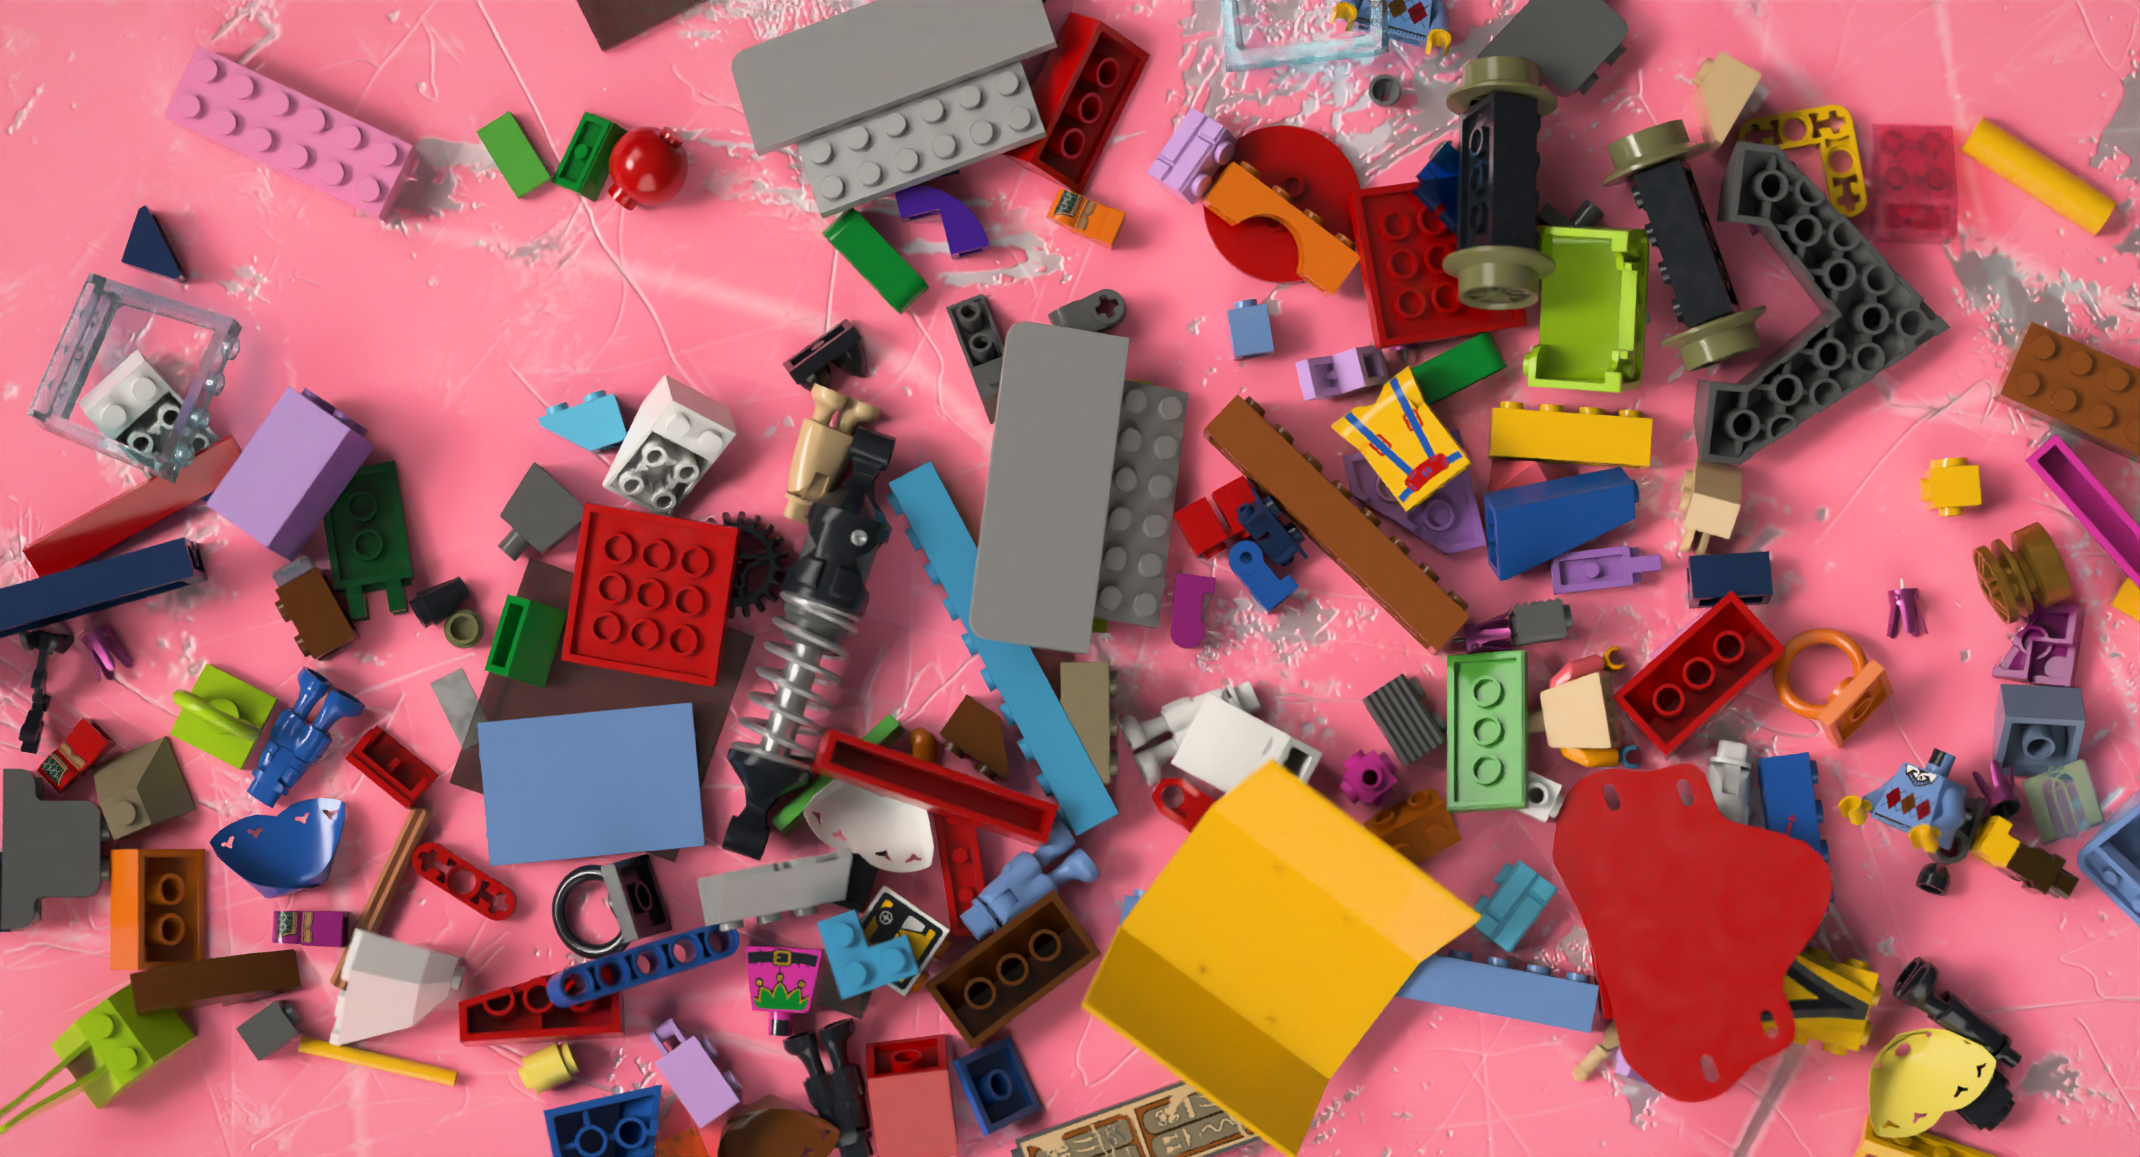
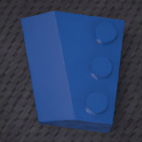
M662 1084L543 1110L552 1157H654Z

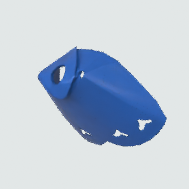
M333 798L308 799L290 805L277 817L259 814L248 816L218 831L210 840V844L216 856L265 898L271 899L320 886V884L329 879L345 820V802ZM325 809L329 812L337 810V813L334 814L331 819H329V817L325 813H323V810ZM305 813H309L305 824L294 820L295 817H303ZM260 827L263 828V831L258 834L257 838L247 832L249 829L255 831ZM230 837H234L232 848L221 846V843H227Z

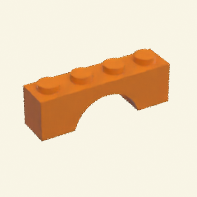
M1233 161L1228 164L1201 203L1231 226L1252 217L1271 218L1283 224L1293 235L1298 247L1299 261L1296 274L1326 297L1333 296L1360 260L1359 254L1354 251L1357 247L1356 244L1341 233L1333 236L1323 228L1324 220L1314 212L1305 209L1302 213L1290 204L1293 200L1291 195L1276 185L1270 189L1258 180L1261 177V173L1248 163L1242 161L1238 165Z

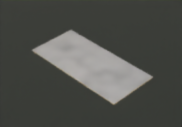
M460 668L430 683L464 751L479 743L477 723L489 721L463 669Z

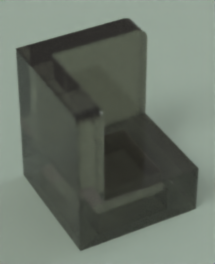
M830 967L816 1004L862 1020L864 1019L874 989L842 999L832 968Z

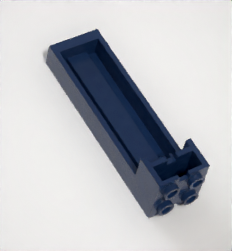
M182 537L0 588V639L19 634L22 630L38 629L208 581L198 542Z

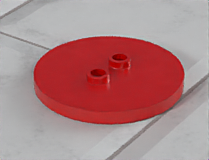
M1289 125L1268 126L1251 131L1237 139L1233 157L1227 164L1221 165L1212 177L1211 188L1228 164L1234 161L1240 165L1244 161L1261 173V177L1258 180L1270 189L1276 185L1291 195L1293 200L1290 204L1302 213L1305 209H1308L1323 219L1325 222L1323 228L1333 236L1341 233L1352 242L1355 236L1347 193L1360 189L1357 175L1343 152L1330 140L1314 131ZM1203 205L1206 228L1215 248L1236 270L1250 278L1272 284H1293L1305 281L1296 274L1299 261L1296 241L1283 224L1271 218L1252 217L1231 226Z

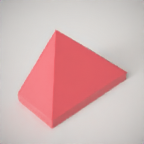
M1492 459L1488 492L1570 477L1572 471L1536 461Z

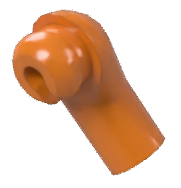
M924 727L913 729L908 738L912 744L913 757L936 764L937 740L935 736Z

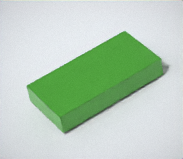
M510 111L476 131L518 200L552 180Z

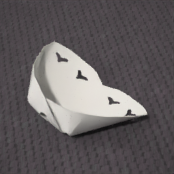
M835 779L815 794L804 808V816L814 833L825 844L835 850L851 848V853H859L872 866L889 872H915L926 869L932 864L934 843L927 810ZM812 812L821 813L822 825L818 823V818ZM840 830L847 841H843L839 836L834 837L832 834ZM887 850L891 860H887L885 856H878L875 853ZM912 854L922 859L921 861L912 860L911 862H905Z

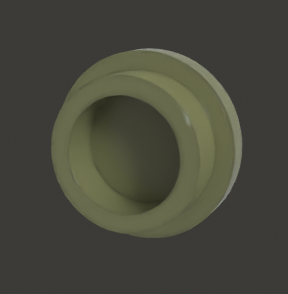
M459 609L447 617L444 624V634L448 642L453 646L468 649L477 645L482 639L484 623L476 612L469 609Z

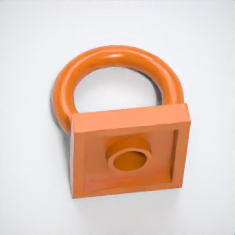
M1829 628L1810 629L1790 639L1784 645L1786 656L1774 666L1773 670L1775 690L1783 704L1801 717L1819 720L1827 739L1838 749L1894 693L1885 669L1874 659L1868 663L1863 649L1853 638L1841 631ZM1816 644H1829L1840 648L1849 657L1853 667V677H1847L1840 682L1830 694L1826 704H1812L1804 701L1794 692L1789 680V670L1795 657L1805 648Z

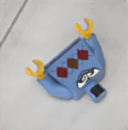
M1341 0L1335 6L1329 19L1330 24H1333L1337 18L1344 19L1347 22L1345 29L1347 32L1352 28L1412 46L1425 48V52L1428 55L1431 53V47L1440 46L1444 49V56L1449 54L1451 35L1449 34V16L1444 0Z
M1934 748L1925 769L1907 762L1901 764L1893 777L1881 787L1864 795L1862 801L1856 795L1842 798L1838 804L1842 817H1849L1854 825H1862L1867 819L1866 812L1872 814V818L1908 833V838L1915 850H1920L1922 846L1927 852H1935L1939 846L1950 850L1956 829L1965 822L1964 800L1967 793L1966 787L1947 779L1956 757Z

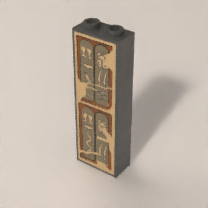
M1179 1080L1015 1139L1017 1148L1012 1149L1011 1154L1012 1157H1212L1262 1138L1183 1080Z

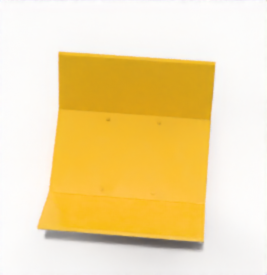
M1270 758L1212 804L1123 920L1110 943L1081 1007L1285 1156L1297 1157L1327 1084L1337 1069L1418 964L1478 922L1482 915Z

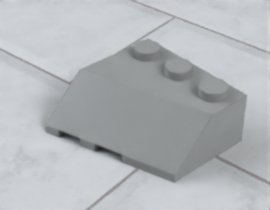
M851 848L819 856L813 855L781 863L777 862L724 872L697 879L705 926L719 924L721 932L744 927L743 919L756 917L758 925L781 920L780 912L793 910L796 918L817 914V905L845 900L852 861Z

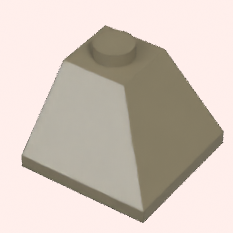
M167 736L92 766L98 801L114 840L128 839L197 810Z

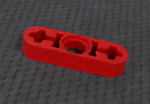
M427 842L419 845L413 852L412 866L417 874L490 920L502 921L514 914L517 908V897L512 889L438 843ZM434 849L439 852L437 860L445 866H449L451 859L457 862L448 871L445 883L439 880V877L444 872L435 867H431L428 871L423 868L425 861L421 856L424 852L431 854ZM461 870H469L475 876V887L469 893H460L454 887V877ZM484 880L490 883V886L485 889L488 893L494 896H498L501 892L506 894L504 902L509 905L506 911L498 910L496 913H493L490 910L492 903L484 897H480L479 904L472 900L481 892Z

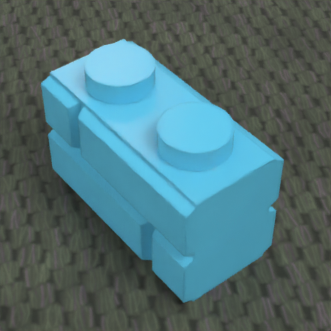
M1517 860L1513 866L1506 862L1493 880L1498 887L1488 898L1482 894L1472 907L1482 915L1481 919L1473 924L1472 927L1507 953L1513 951L1558 890L1553 884L1520 860Z

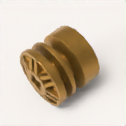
M2038 521L2011 533L2013 552L2000 539L1991 542V550L1985 545L1973 549L1972 557L1982 592L1999 618L2006 625L2018 621L2019 612L2024 617L2033 614L2034 607L2031 595L2044 608L2072 597L2071 583L2063 560L2050 535Z

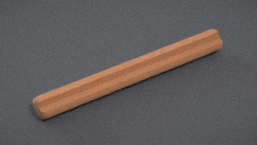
M419 806L411 808L330 979V983L334 987L346 991L349 981L341 979V975L355 929L362 928L378 933L412 861L413 852L419 846L431 821L432 813Z

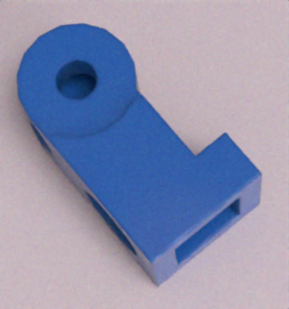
M1249 540L1240 541L1231 548L1228 559L1232 572L1267 614L1298 590V584L1289 574L1281 581L1263 561V552L1255 542Z

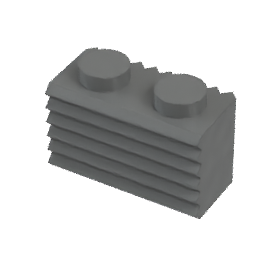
M1558 597L1554 600L1549 598L1546 601L1541 599L1537 603L1535 601L1529 604L1524 602L1521 605L1517 603L1508 611L1513 647L1558 641L1567 637V631L1573 628L1570 605H1563L1562 600Z
M1402 673L1361 701L1401 764L1406 767L1444 743L1446 739L1442 733L1447 731V727L1436 710L1428 713L1421 702V699L1426 697L1414 676L1407 680Z

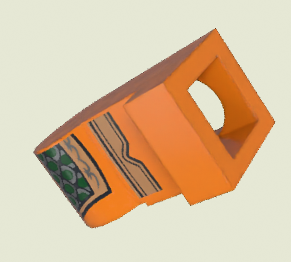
M1059 188L1046 218L1070 230L1069 232L1112 250L1126 220V212L1113 207L1109 208L1079 194Z

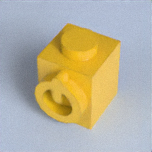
M1968 457L1929 461L1930 469L1924 471L1925 478L1919 479L1921 502H1927V511L1939 510V517H1953L1963 515V508H1975L1982 505L1979 465H1968Z

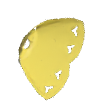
M1925 1028L1897 1034L1876 1055L1870 1069L1868 1087L1869 1109L1875 1133L1881 1137L1904 1138L1928 1130L1936 1124L1945 1111L1963 1108L1983 1092L1992 1078L1996 1067V1059L1983 1046L1945 1029ZM1927 1032L1931 1033L1930 1037L1926 1035ZM1963 1041H1967L1971 1044L1967 1045ZM1905 1043L1910 1045V1051L1907 1055L1901 1057L1895 1055V1050ZM1986 1063V1066L1981 1070V1076L1978 1078L1976 1066ZM1958 1086L1968 1088V1091H1962L1958 1097H1954ZM1914 1113H1927V1116L1920 1117L1916 1123H1913ZM1888 1120H1890L1892 1123L1898 1125L1899 1128H1895L1892 1126L1883 1128V1126L1887 1124Z

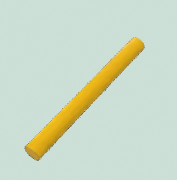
M305 1036L301 1037L298 1048L299 1052L455 1087L458 1077V1071L345 1045L336 1046L327 1041Z

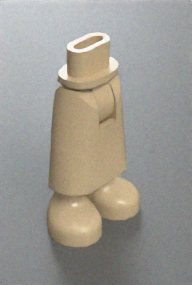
M814 383L811 390L815 409L812 419L804 418L789 471L788 490L784 496L789 500L783 516L808 526V519L804 517L808 502L833 492L850 462L847 459L854 437L851 435L853 429L859 422H873L877 420L882 410ZM838 411L834 426H829L833 415Z

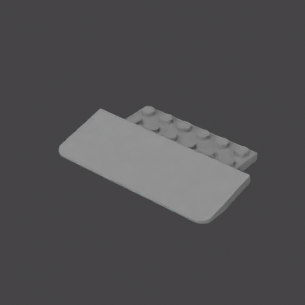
M876 0L743 49L733 58L731 71L758 156H762L796 143L819 213L824 219L1047 137L1021 60L1057 48L1058 46L1042 0Z
M1030 321L1016 323L1007 332L969 612L971 630L979 638L1084 655L1089 654L1094 618L1147 628H1159L1189 393L1124 380L1130 341L1128 337Z

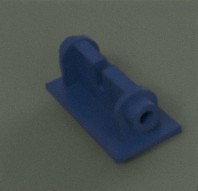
M1252 488L1250 491L1256 500L1251 504L1243 503L1238 507L1236 511L1238 522L1255 541L1266 532L1269 533L1258 543L1274 564H1280L1282 567L1288 566L1294 560V555L1297 552L1305 560L1309 558L1301 546V543L1306 539L1292 521L1287 525L1281 521L1279 517L1283 515V512L1270 495L1263 499Z

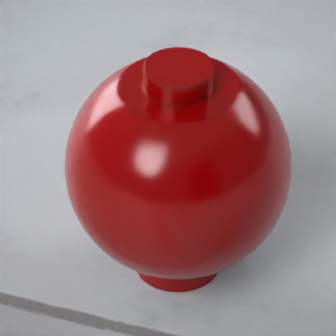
M644 126L625 133L616 142L610 154L609 173L614 183L608 190L609 195L618 204L630 211H633L638 203L653 206L672 199L683 187L688 174V159L684 148L681 146L684 142L683 139L668 127L662 130L653 126Z

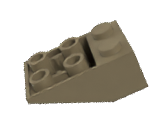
M1060 662L1061 706L1102 783L1110 785V776H1118V751H1110V736L1118 735L1117 711H1109V696H1117V671H1109V662Z

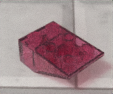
M1873 123L1870 242L1952 243L1957 239L1958 193L1952 126Z

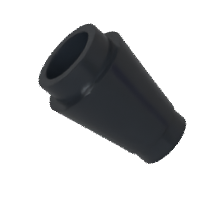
M458 576L453 580H448L415 593L416 598L409 601V604L422 626L426 629L433 624L437 627L467 598L471 597V594L463 580Z

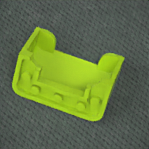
M1536 226L1539 231V241L1535 251L1542 252L1553 258L1555 261V271L1550 276L1542 279L1539 344L1532 348L1531 353L1525 354L1523 361V372L1528 377L1527 386L1615 393L1637 389L1643 377L1650 242L1645 229Z

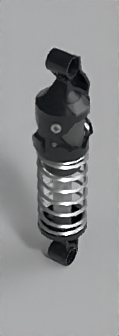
M858 426L847 459L853 461V475L840 489L808 502L804 515L809 523L805 541L798 561L791 567L789 566L781 586L783 591L779 593L781 598L785 600L783 606L785 616H774L771 618L773 623L780 627L784 638L793 643L792 645L776 641L763 643L766 650L787 659L784 670L768 666L755 668L759 676L779 685L776 695L759 691L747 693L752 702L771 710L768 720L751 716L739 718L742 726L762 735L760 745L735 741L731 743L732 748H729L726 756L744 786L746 807L739 816L732 815L722 844L723 850L761 861L771 831V827L767 826L768 811L781 796L811 783L813 774H810L812 766L799 761L812 762L815 760L816 753L808 747L795 742L797 734L820 737L826 732L820 724L803 716L805 709L827 712L835 708L830 700L811 691L813 684L835 687L843 683L837 674L819 664L821 659L845 661L851 658L849 653L842 648L845 636H853L859 633L853 623L863 620L861 616L865 615L869 603L870 593L866 590L865 586L877 550L882 544H888L892 532L891 525L875 501L874 482L882 471L886 472L895 447L896 437ZM816 673H818V674H820V675H822V676H824V677H818V676H816Z

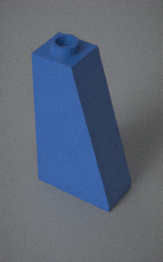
M1621 467L1484 493L1489 566L1500 581L1508 580L1635 519V503L1639 502V489L1634 479L1631 480Z

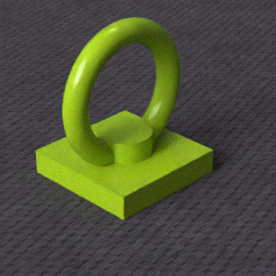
M206 663L191 692L177 689L172 693L173 702L181 707L182 710L170 735L239 770H243L279 699Z

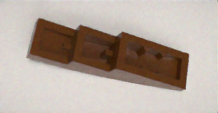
M294 949L211 958L129 974L135 1009L139 1016L177 1007L181 1011L220 1002L223 1006L302 989Z

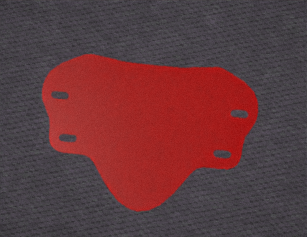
M1675 764L1647 772L1610 768L1592 773L1578 781L1567 792L1558 812L1552 856L1554 865L1581 915L1612 1005L1621 1054L1625 1062L1656 1091L1677 1102L1697 1103L1719 1097L1730 1090L1753 1065L1782 1052L1793 1043L1796 1034V1023L1783 989L1784 976L1818 928L1829 907L1833 889L1831 870L1823 857L1802 841L1778 832L1726 819L1717 808L1705 774L1693 764ZM1681 779L1687 780L1691 788L1694 802L1690 806H1685L1682 803L1676 784ZM1606 784H1612L1616 789L1620 801V807L1617 810H1611L1607 805L1603 793V788ZM1764 1010L1770 1011L1773 1015L1778 1029L1775 1037L1770 1038L1765 1033L1760 1019V1014ZM1704 1055L1710 1056L1713 1060L1718 1074L1715 1082H1709L1705 1078L1700 1064V1059Z

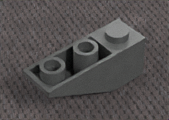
M982 293L950 305L946 309L991 425L995 423L1004 346Z

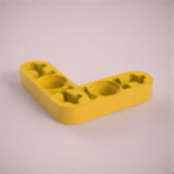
M1826 105L1757 117L1747 120L1739 128L1737 141L1753 143V141H1746L1745 136L1751 132V127H1756L1758 133H1766L1773 129L1770 123L1775 122V135L1779 142V145L1775 146H1778L1782 151L1818 145L1827 199L1830 204L1848 220L1857 217L1864 210L1867 204L1866 190L1853 120L1850 112L1845 107ZM1829 113H1833L1837 120L1842 119L1843 125L1837 129V134H1833L1832 129L1826 127L1816 131L1819 138L1812 137L1813 124L1809 116H1815L1814 124L1827 121ZM1798 120L1804 125L1805 135L1801 140L1792 141L1785 136L1783 127L1787 121ZM1774 137L1764 138L1760 144L1774 145ZM1837 151L1846 153L1851 159V167L1845 173H1838L1830 166V157ZM1853 176L1855 183L1850 182L1847 184L1848 194L1850 197H1857L1858 202L1852 206V211H1847L1845 205H1838L1837 202L1844 194L1843 186L1840 184L1834 187L1833 180L1844 181Z

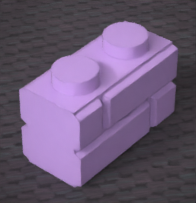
M1191 108L1146 173L1161 188L1193 205L1198 197L1201 198L1208 193L1212 185V177L1219 167L1231 160L1235 152V144L1238 140L1226 127L1208 118L1198 110Z

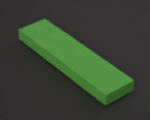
M887 715L861 739L888 748L906 730L892 715ZM820 775L776 814L771 822L781 833L788 837L806 821L804 808L812 797L834 779Z

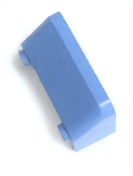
M2140 789L2117 809L2085 843L2077 855V864L2080 870L2139 927Z

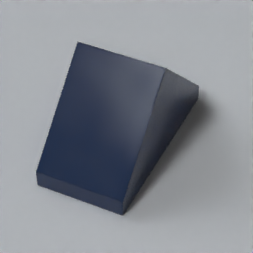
M146 205L139 208L121 262L128 267L181 284L188 281L154 211Z

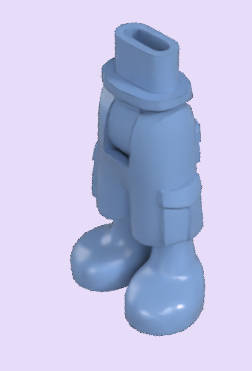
M1055 817L1047 844L1040 846L1033 854L1023 850L1007 862L1001 870L1002 873L978 896L979 900L977 898L972 900L973 906L960 915L964 924L978 941H981L992 931L994 933L998 931L1000 927L1002 928L1053 889L1058 894V888L1067 882L1080 880L1090 883L1100 876L1094 862L1079 848L1047 875L1042 873L1041 869L1076 844L1074 837L1060 819Z

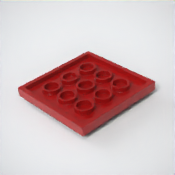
M1458 176L1438 178L1455 195L1454 197L1441 185L1442 189L1457 206ZM1437 179L1358 189L1347 193L1357 252L1360 257L1359 263L1375 350L1478 335L1484 332L1492 333L1519 329L1528 326L1525 308L1486 310L1470 307L1459 301L1458 279L1448 275L1443 270L1444 258L1456 252L1457 208L1452 205L1439 188L1440 182Z
M585 502L561 660L711 687L718 686L742 528Z

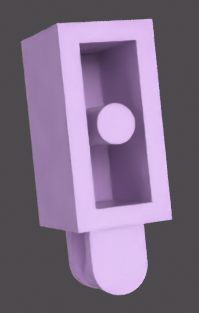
M672 1017L648 1033L663 1056L655 1062L656 1066L700 1129L743 1100L739 1095V1092L743 1090L741 1083L730 1069L725 1073L716 1062L720 1054L708 1037L701 1040L698 1034H695L687 1039ZM676 1035L681 1045L670 1052L663 1042Z

